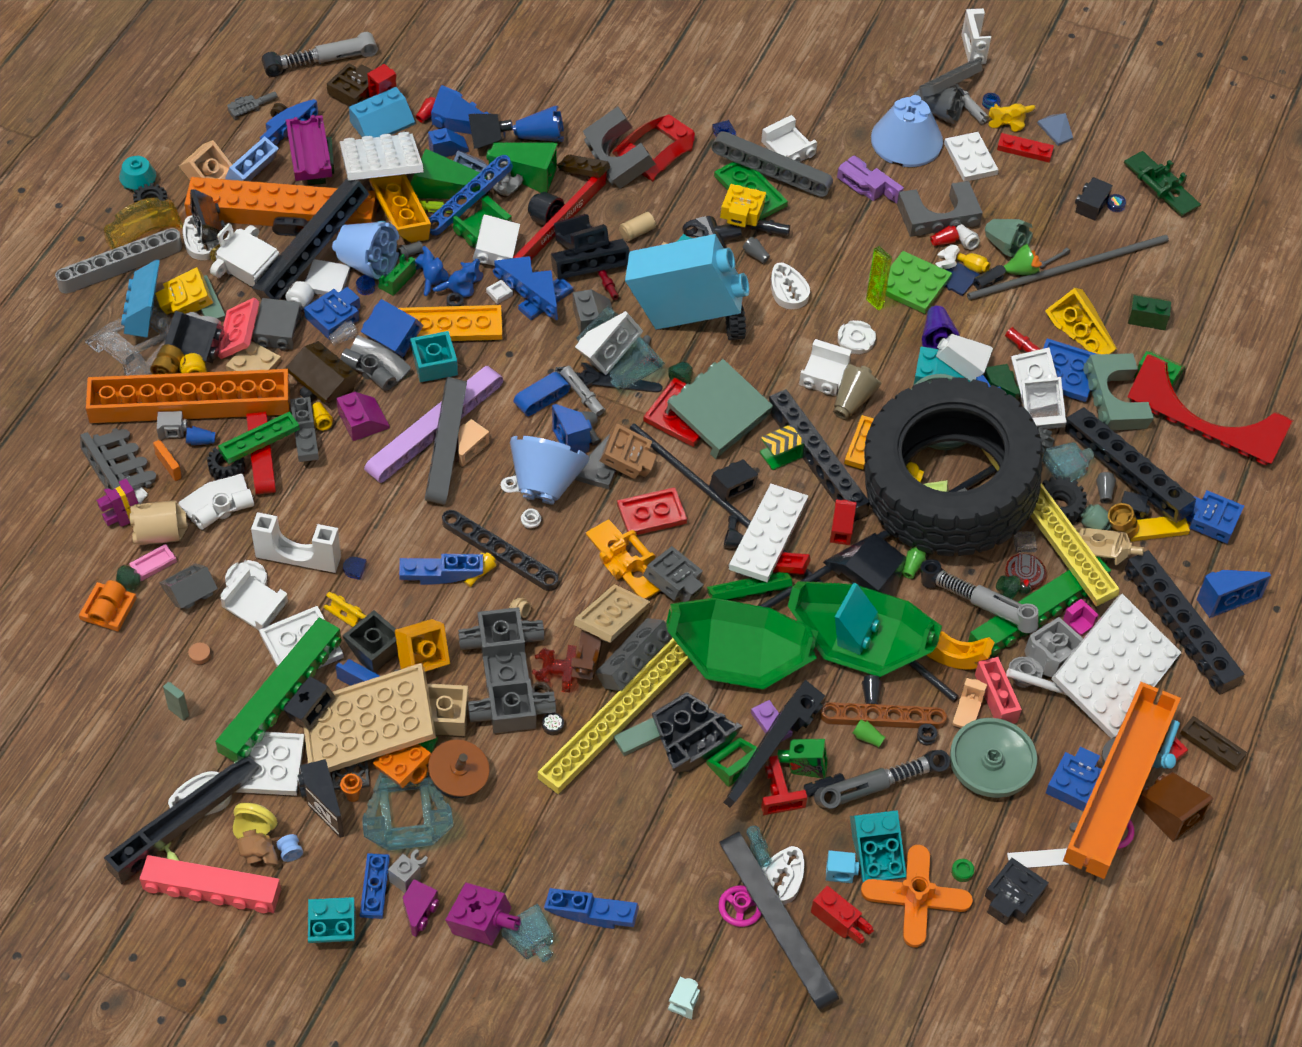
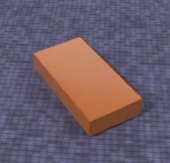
M157 440L153 442L155 455L174 481L181 479L180 466L162 441Z

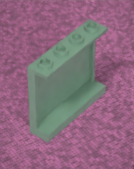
M722 359L718 363L714 362L706 373H700L691 385L686 384L677 396L675 394L671 396L667 401L666 413L668 414L673 410L712 447L710 455L717 459L767 418L773 405Z

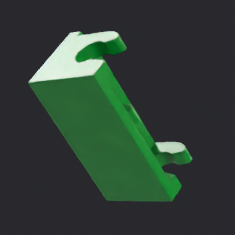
M402 254L399 258L400 263L386 277L382 275L379 278L378 288L394 296L416 273L415 258L410 257L407 262L405 255Z

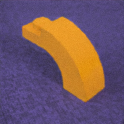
M942 631L940 632L936 648L927 656L949 667L977 669L979 661L990 657L995 642L990 637L975 642H962L951 638Z

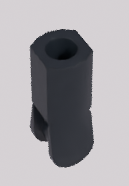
M997 265L991 270L975 277L973 281L975 288L980 290L1003 280L1006 268L1002 265Z

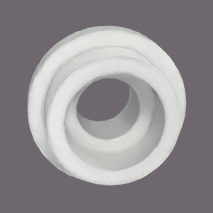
M527 509L521 515V523L527 528H535L541 523V515L535 509Z

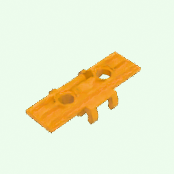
M608 519L586 532L588 538L599 549L601 562L616 580L623 578L636 595L644 599H648L661 591L644 576L640 578L632 576V573L635 571H640L644 574L647 565L656 558L653 552L650 553L636 537L637 534L634 530L622 535ZM629 542L632 543L642 557L630 556L626 550Z

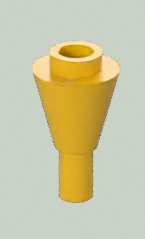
M480 553L483 554V574L466 579L464 583L467 586L471 587L478 578L496 567V559L491 554Z

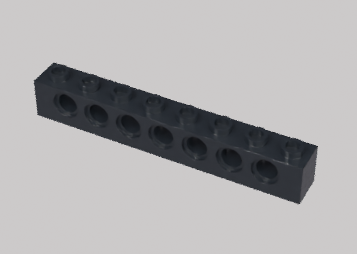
M787 389L769 396V402L773 405L770 412L771 416L780 428L791 424L804 441L802 458L833 501L836 503L837 499L856 502L854 522L866 517L870 501Z
M1083 407L1066 418L1065 432L1137 492L1148 496V501L1177 524L1194 512L1196 498L1191 493H1188L1176 481L1167 476L1163 470L1139 453L1135 447L1128 444L1092 412Z
M1147 550L1143 556L1136 555L1129 558L1125 568L1127 577L1135 583L1139 593L1148 600L1150 607L1157 612L1162 623L1170 629L1174 639L1180 642L1185 653L1196 663L1198 670L1205 675L1210 686L1219 695L1239 686L1245 675L1152 553Z

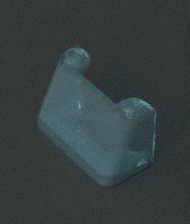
M608 305L576 339L579 341L588 331L619 314ZM639 336L609 371L612 378L610 382L617 389L620 387L625 389L661 369L666 363Z

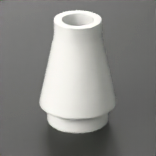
M962 224L956 227L964 248L972 250L979 245L980 239L977 233Z

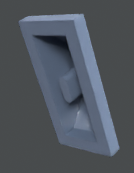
M1066 113L1053 114L1038 120L1037 124L1057 146L1073 140Z
M457 151L453 160L478 172H481L488 166L483 160L461 151Z

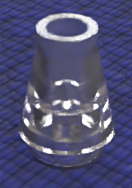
M350 320L348 322L345 321L328 337L335 346L355 338L358 331Z

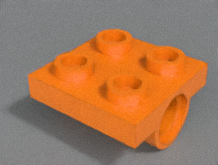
M109 580L106 584L97 582L82 608L79 618L82 621L119 632L137 599L136 594L126 591L124 586L116 581Z
M416 744L379 756L373 762V765L401 788H404L409 782L418 784L425 779L428 772L426 765L429 763L432 754L420 744Z

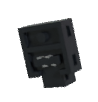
M1011 857L986 890L985 897L992 901L987 913L1004 925L1013 916L1022 922L1045 893L1049 882Z

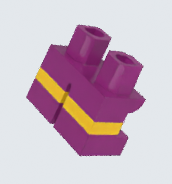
M126 478L119 481V487L113 490L104 489L106 495L96 500L102 512L111 509L102 514L107 526L116 522L121 527L129 524L131 506L139 504L134 489Z

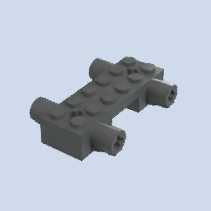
M519 607L477 612L478 626L458 630L460 650L481 648L488 698L468 701L470 723L491 720L493 733L535 729L536 715L556 713L554 692H532L525 656V643L544 641L543 621H521Z

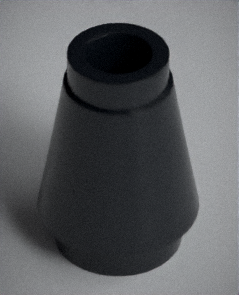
M867 675L861 682L865 703L878 704L882 681H880L879 676Z

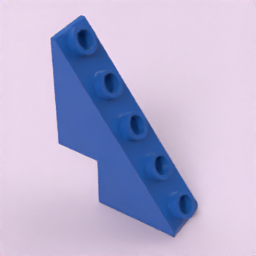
M530 256L494 260L495 268L493 269V274L496 278L501 279L510 288L515 289L523 298L530 300L535 307L542 309L549 317L558 320L551 270L532 272Z

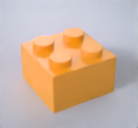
M430 619L395 630L401 669L422 663L425 671L450 664L444 623Z

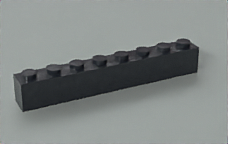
M346 178L255 283L252 289L261 300L262 298L279 300L368 197L369 193L360 181L348 180Z

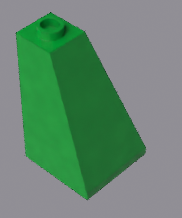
M494 143L492 148L488 149L486 160H489V164L497 157L506 155L513 164L511 170L512 177H516V174L523 176V185L540 193H548L557 171V143Z
M425 149L421 158L423 172L414 174L411 186L418 199H451L480 172ZM481 186L473 187L472 192H478Z

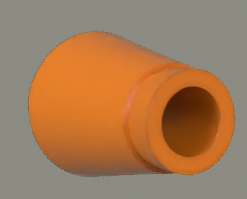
M352 773L345 775L340 782V787L348 801H357L362 788L361 778Z

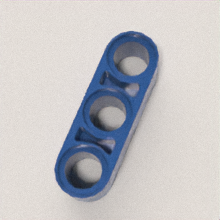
M553 372L520 391L515 396L513 402L526 416H531L565 396L571 386L558 372Z

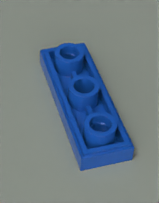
M367 853L360 918L383 919L390 855Z

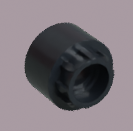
M541 192L540 194H535L530 199L528 213L534 222L544 226L565 203L560 197L547 192Z

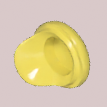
M240 803L234 808L233 833L237 839L243 837V832L256 829L257 833H264L266 835L277 826L278 822L275 815L259 804Z

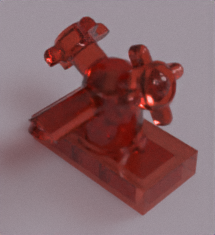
M568 645L565 660L554 659L555 651L543 648L535 655L536 660H543L542 669L539 671L533 669L532 674H534L537 681H544L545 683L550 681L546 677L548 674L562 676V692L570 693L573 679L571 677L573 669L571 663L572 657L576 658L577 646Z

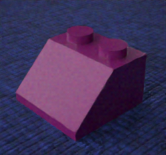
M353 392L337 398L338 414L352 441L390 429L374 397Z

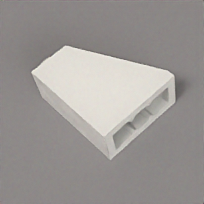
M951 334L947 339L943 338L938 344L937 348L939 350L936 357L972 381L985 372L993 348Z

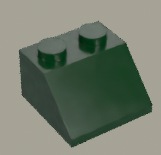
M1131 293L1128 324L1166 330L1170 317L1171 301Z

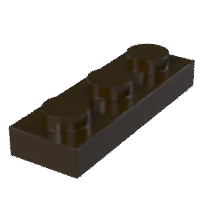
M571 154L566 155L557 164L559 171L600 178L611 168L609 161Z
M1192 716L1180 732L1182 736L1233 771L1247 754L1245 750L1194 716Z

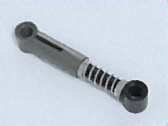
M931 750L922 757L917 758V760H912L911 763L907 761L906 764L896 765L895 768L890 767V770L879 768L829 786L820 787L815 792L814 801L821 808H835L838 805L888 789L890 785L895 784V781L900 782L901 779L906 780L907 777L911 778L913 775L916 777L917 774L922 775L944 771L950 764V757L943 750ZM935 755L939 758L938 766H935L933 763ZM853 787H856V788H857V789H855V790H852V791H849V792L840 794L841 791H844V790H847V789H850V788H853ZM827 791L831 794V801L829 803H826L824 800V794Z

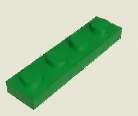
M287 412L218 445V448L224 459L230 464L300 430V427L292 414Z
M778 572L771 574L768 582L748 578L708 586L707 592L710 598L724 600L731 598L741 599L751 594L760 595L771 590H784L786 587L792 586V578L788 573Z

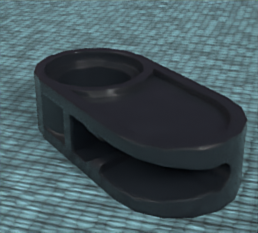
M277 217L273 221L272 230L277 235L296 237L302 230L296 226L305 227L309 221L304 218Z

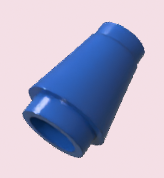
M192 426V428L187 427L186 443L191 444V446L214 444L215 432Z

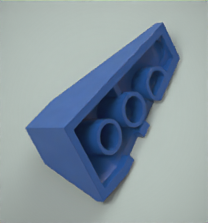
M441 85L431 111L432 125L442 129L447 128L453 132L472 134L468 114L483 112L476 108L477 104L474 102L468 103L461 98L462 94Z

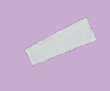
M1067 849L1007 853L1009 860L1012 857L1027 868L1068 865V863L1063 862Z

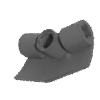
M359 335L356 336L351 349L346 348L340 358L352 369L361 372L364 378L371 379L384 391L394 387L411 370V367L394 351Z

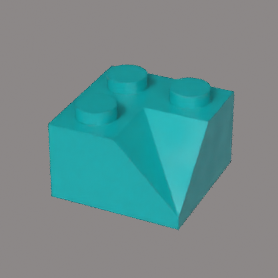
M449 331L410 338L415 367L420 382L458 375L457 358Z

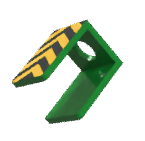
M791 424L762 437V441L767 448L761 450L760 454L771 470L783 467L801 459L803 456L804 441Z

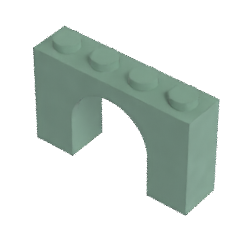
M1133 353L1090 355L1086 363H1084L1083 370L1089 381L1088 386L1093 394V402L1097 407L1099 420L1107 424L1111 430L1147 429L1154 419L1149 402H1123L1114 397L1107 386L1109 381L1132 380L1138 370Z

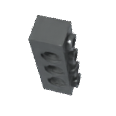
M647 618L595 672L605 689L622 691L672 638L667 631L664 620Z

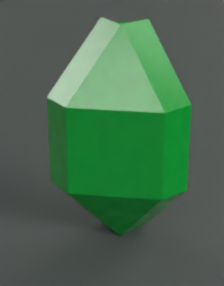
M798 581L792 587L788 608L798 622L819 631L815 647L825 660L881 677L933 652L938 644L942 626L909 601L859 586L878 611L880 625L876 632H872L868 648L863 649L861 655L837 646L835 616L852 584Z
M718 598L670 604L666 620L667 631L705 679L765 689L817 659L814 647L819 631L771 608Z

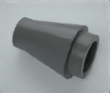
M750 237L742 247L746 254L763 264L770 258V255L757 238Z
M1103 472L1098 474L1096 479L1100 502L1111 503L1116 479L1114 474Z

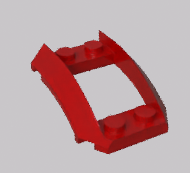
M670 114L649 121L635 129L612 151V154L616 157L626 154L636 147L633 144L640 137L654 128L665 134L675 142L667 146L655 158H652L656 164L642 173V175L653 182L660 171L663 172L675 159L685 152L693 150L695 132Z

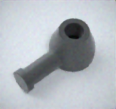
M581 411L585 419L590 421L591 427L597 424L598 420L594 412ZM592 428L590 436L591 444L594 446L599 444L601 440Z

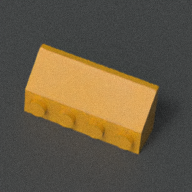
M406 175L369 178V182L390 223L396 227L399 235L411 243L428 240L431 223Z

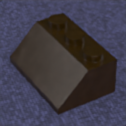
M319 341L304 346L286 366L290 375L324 403L352 393L358 376L355 370Z

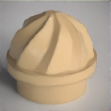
M517 598L509 606V608L519 607L522 618H526L531 610V604L525 598Z

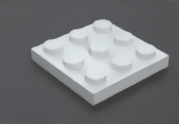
M318 606L259 630L260 636L277 667L319 617L324 619ZM340 646L337 649H333L326 663L321 664L319 668L344 658Z
M265 732L262 741L254 745L249 755L258 764L259 769L236 792L297 796L299 784L297 775L300 774L305 735Z

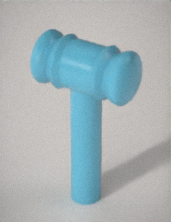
M1176 720L1171 721L1161 751L1157 754L1152 767L1172 769L1175 766L1176 758L1173 754H1169L1180 722Z

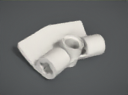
M238 474L203 485L181 500L179 505L192 522L203 530L217 519L229 517L234 511L253 507L254 501L250 489H247L243 474Z

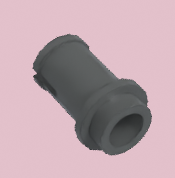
M420 241L406 246L403 244L398 248L399 255L404 254L405 259H408L409 256L423 253V245Z

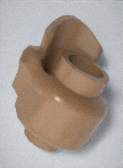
M256 829L243 832V837L237 840L239 854L241 857H246L247 864L264 860L265 864L271 866L279 864L277 854L272 845V839L269 835L257 833Z

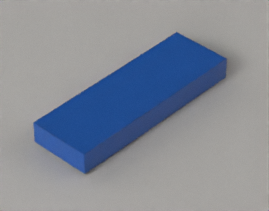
M557 278L553 281L556 303L573 292V287L563 278ZM528 299L518 305V310L530 320L544 312L539 307H535Z

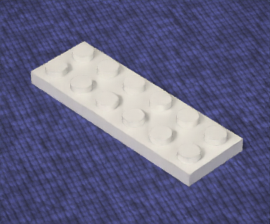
M770 484L729 564V570L768 582L808 502V495Z

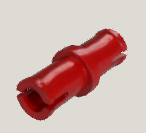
M1011 327L1005 334V337L1015 343L1019 350H1024L1026 353L1041 350V348L1030 341L1028 336L1024 337L1014 327Z

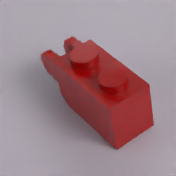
M828 885L813 900L811 913L842 938L849 936L861 944L865 941L864 936L855 928H860L868 935L874 931L870 923L861 917L862 912Z

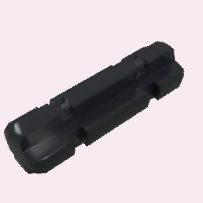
M838 773L833 775L834 777L829 776L816 780L814 784L812 782L807 783L803 789L808 797L813 796L820 787L845 780L843 774Z

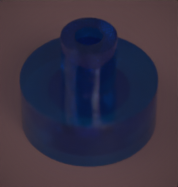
M367 275L359 277L356 280L357 292L362 295L373 293L375 291V280Z

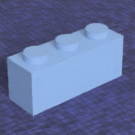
M264 136L229 167L225 179L251 181L274 160L279 148Z

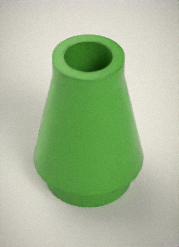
M916 547L907 551L902 575L908 579H913L920 569L922 562L926 560V553L918 550Z
M862 719L852 733L856 736V739L875 745L878 748L885 739V736L873 725Z

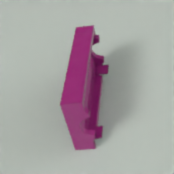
M311 115L310 119L306 121H301L297 117L286 119L295 181L332 177L323 116Z

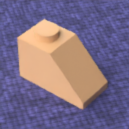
M472 419L466 424L461 425L458 432L459 465L461 467L465 466L489 444V431Z

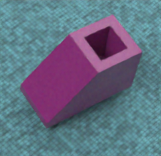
M415 879L403 896V907L411 933L416 937L420 930L423 931L426 928L430 913H434L437 910L440 901L438 900V890Z

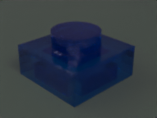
M729 120L712 124V130L716 137L723 131L736 136V131Z

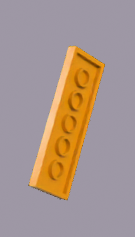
M501 305L398 308L413 316L424 325L417 337L449 331L451 341L502 340Z

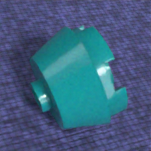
M142 156L127 158L123 162L119 174V180L123 187L134 190V193L135 190L139 191L138 187L144 188V184L150 186V183H155L156 179L155 169Z

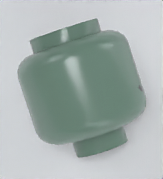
M1090 504L1081 514V522L1086 528L1108 530L1111 527L1108 511L1099 504Z

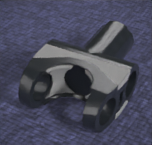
M713 216L690 220L682 227V231L686 236L703 237L716 234L724 249L726 248L724 241L742 237L740 226L733 224L718 226Z

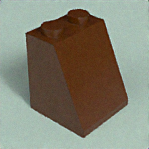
M1171 772L1166 777L1164 775L1160 776L1152 787H1145L1140 794L1137 806L1174 842L1204 820L1214 798L1179 775Z

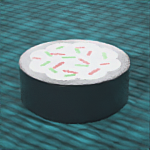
M549 713L542 720V728L549 735H557L564 728V720L557 713Z

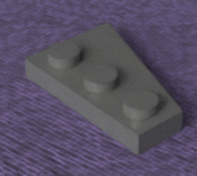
M610 434L589 455V462L574 480L609 490L617 470L599 462Z

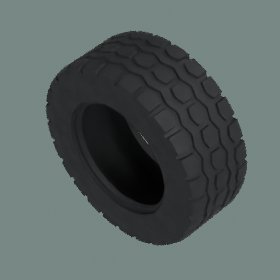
M952 377L951 381L948 378L932 379L931 383L924 381L913 385L912 390L907 388L898 393L894 399H890L878 412L868 430L864 448L865 485L870 506L876 518L895 538L899 537L901 542L912 548L917 546L918 550L925 553L933 554L936 551L940 556H954V553H958V556H967L974 554L975 550L981 553L994 548L995 544L999 546L1024 526L1038 502L1043 456L1039 430L1025 407H1022L1016 398L1010 394L1007 395L1006 391L994 385L988 387L986 382L975 379L968 382V378ZM957 441L969 443L983 449L994 458L1000 469L988 482L977 488L962 492H945L922 484L910 474L906 466L918 452L928 446L941 442Z

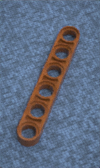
M836 702L825 703L820 713L821 720L826 724L857 726L862 719L865 722L868 721L873 726L919 728L923 724H931L936 729H940L945 725L947 718L946 712L938 707ZM830 709L835 711L836 715L828 717L824 712ZM852 710L857 713V717L849 718L846 712ZM873 711L879 717L871 719L867 716V713ZM894 712L897 713L900 716V718L898 720H892L889 718L888 714ZM914 713L918 714L921 717V720L913 721L911 720L910 715ZM935 714L941 716L942 721L934 722L931 719V716Z

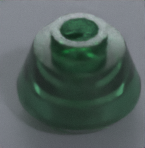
M678 362L670 366L668 369L670 380L672 381L676 378L686 384H690L693 377L692 366L687 362Z
M125 564L118 568L116 582L123 585L126 591L134 590L136 586L140 585L141 576L140 573H137L136 569Z

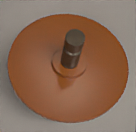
M450 740L440 744L432 752L428 763V770L439 792L451 798H463L475 794L483 788L489 776V763L485 754L476 745L464 740Z

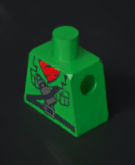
M793 739L790 743V750L778 749L779 762L789 763L792 774L821 779L826 778L828 755L825 739Z

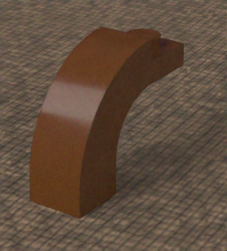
M581 631L576 658L572 657L571 667L573 669L571 677L588 680L594 679L603 640L589 632Z

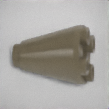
M852 364L846 366L833 411L839 418L847 419L879 389L881 381L871 374L870 368L866 366L860 368Z

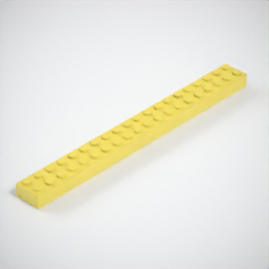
M983 450L998 471L1000 467L990 454ZM1041 483L1038 502L1031 518L1096 607L1119 596L1118 586Z
M673 638L642 668L622 691H619L538 771V779L559 794L613 740L614 736L619 734L691 662Z

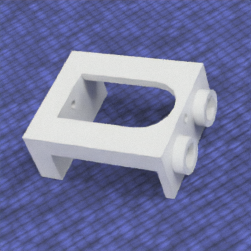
M984 8L966 9L962 39L968 62L980 60L982 64H986L991 36L980 37L985 15Z

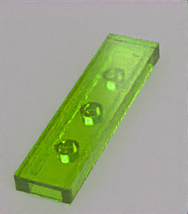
M880 246L874 249L866 300L877 310L884 307L892 256Z

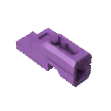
M852 156L838 168V179L859 194H864L872 201H875L884 194L888 199L897 204L899 192L904 190V187L876 168L873 171L867 169L866 163L856 156Z

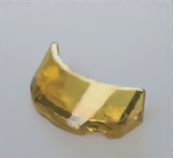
M148 198L130 204L115 215L116 219L114 222L107 224L103 231L106 243L113 250L129 244L137 237L158 228L177 227L181 229L183 228V223L171 200L160 201L158 198Z

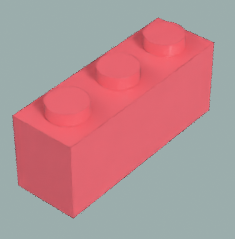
M999 657L979 661L975 677L982 683L987 684L984 697L993 718L1006 720L1013 724L1018 723L1022 709Z

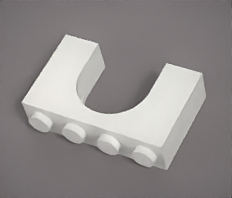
M257 512L251 528L256 558L336 573L341 559L338 528L318 524L312 544H299L287 539L280 532L277 516Z

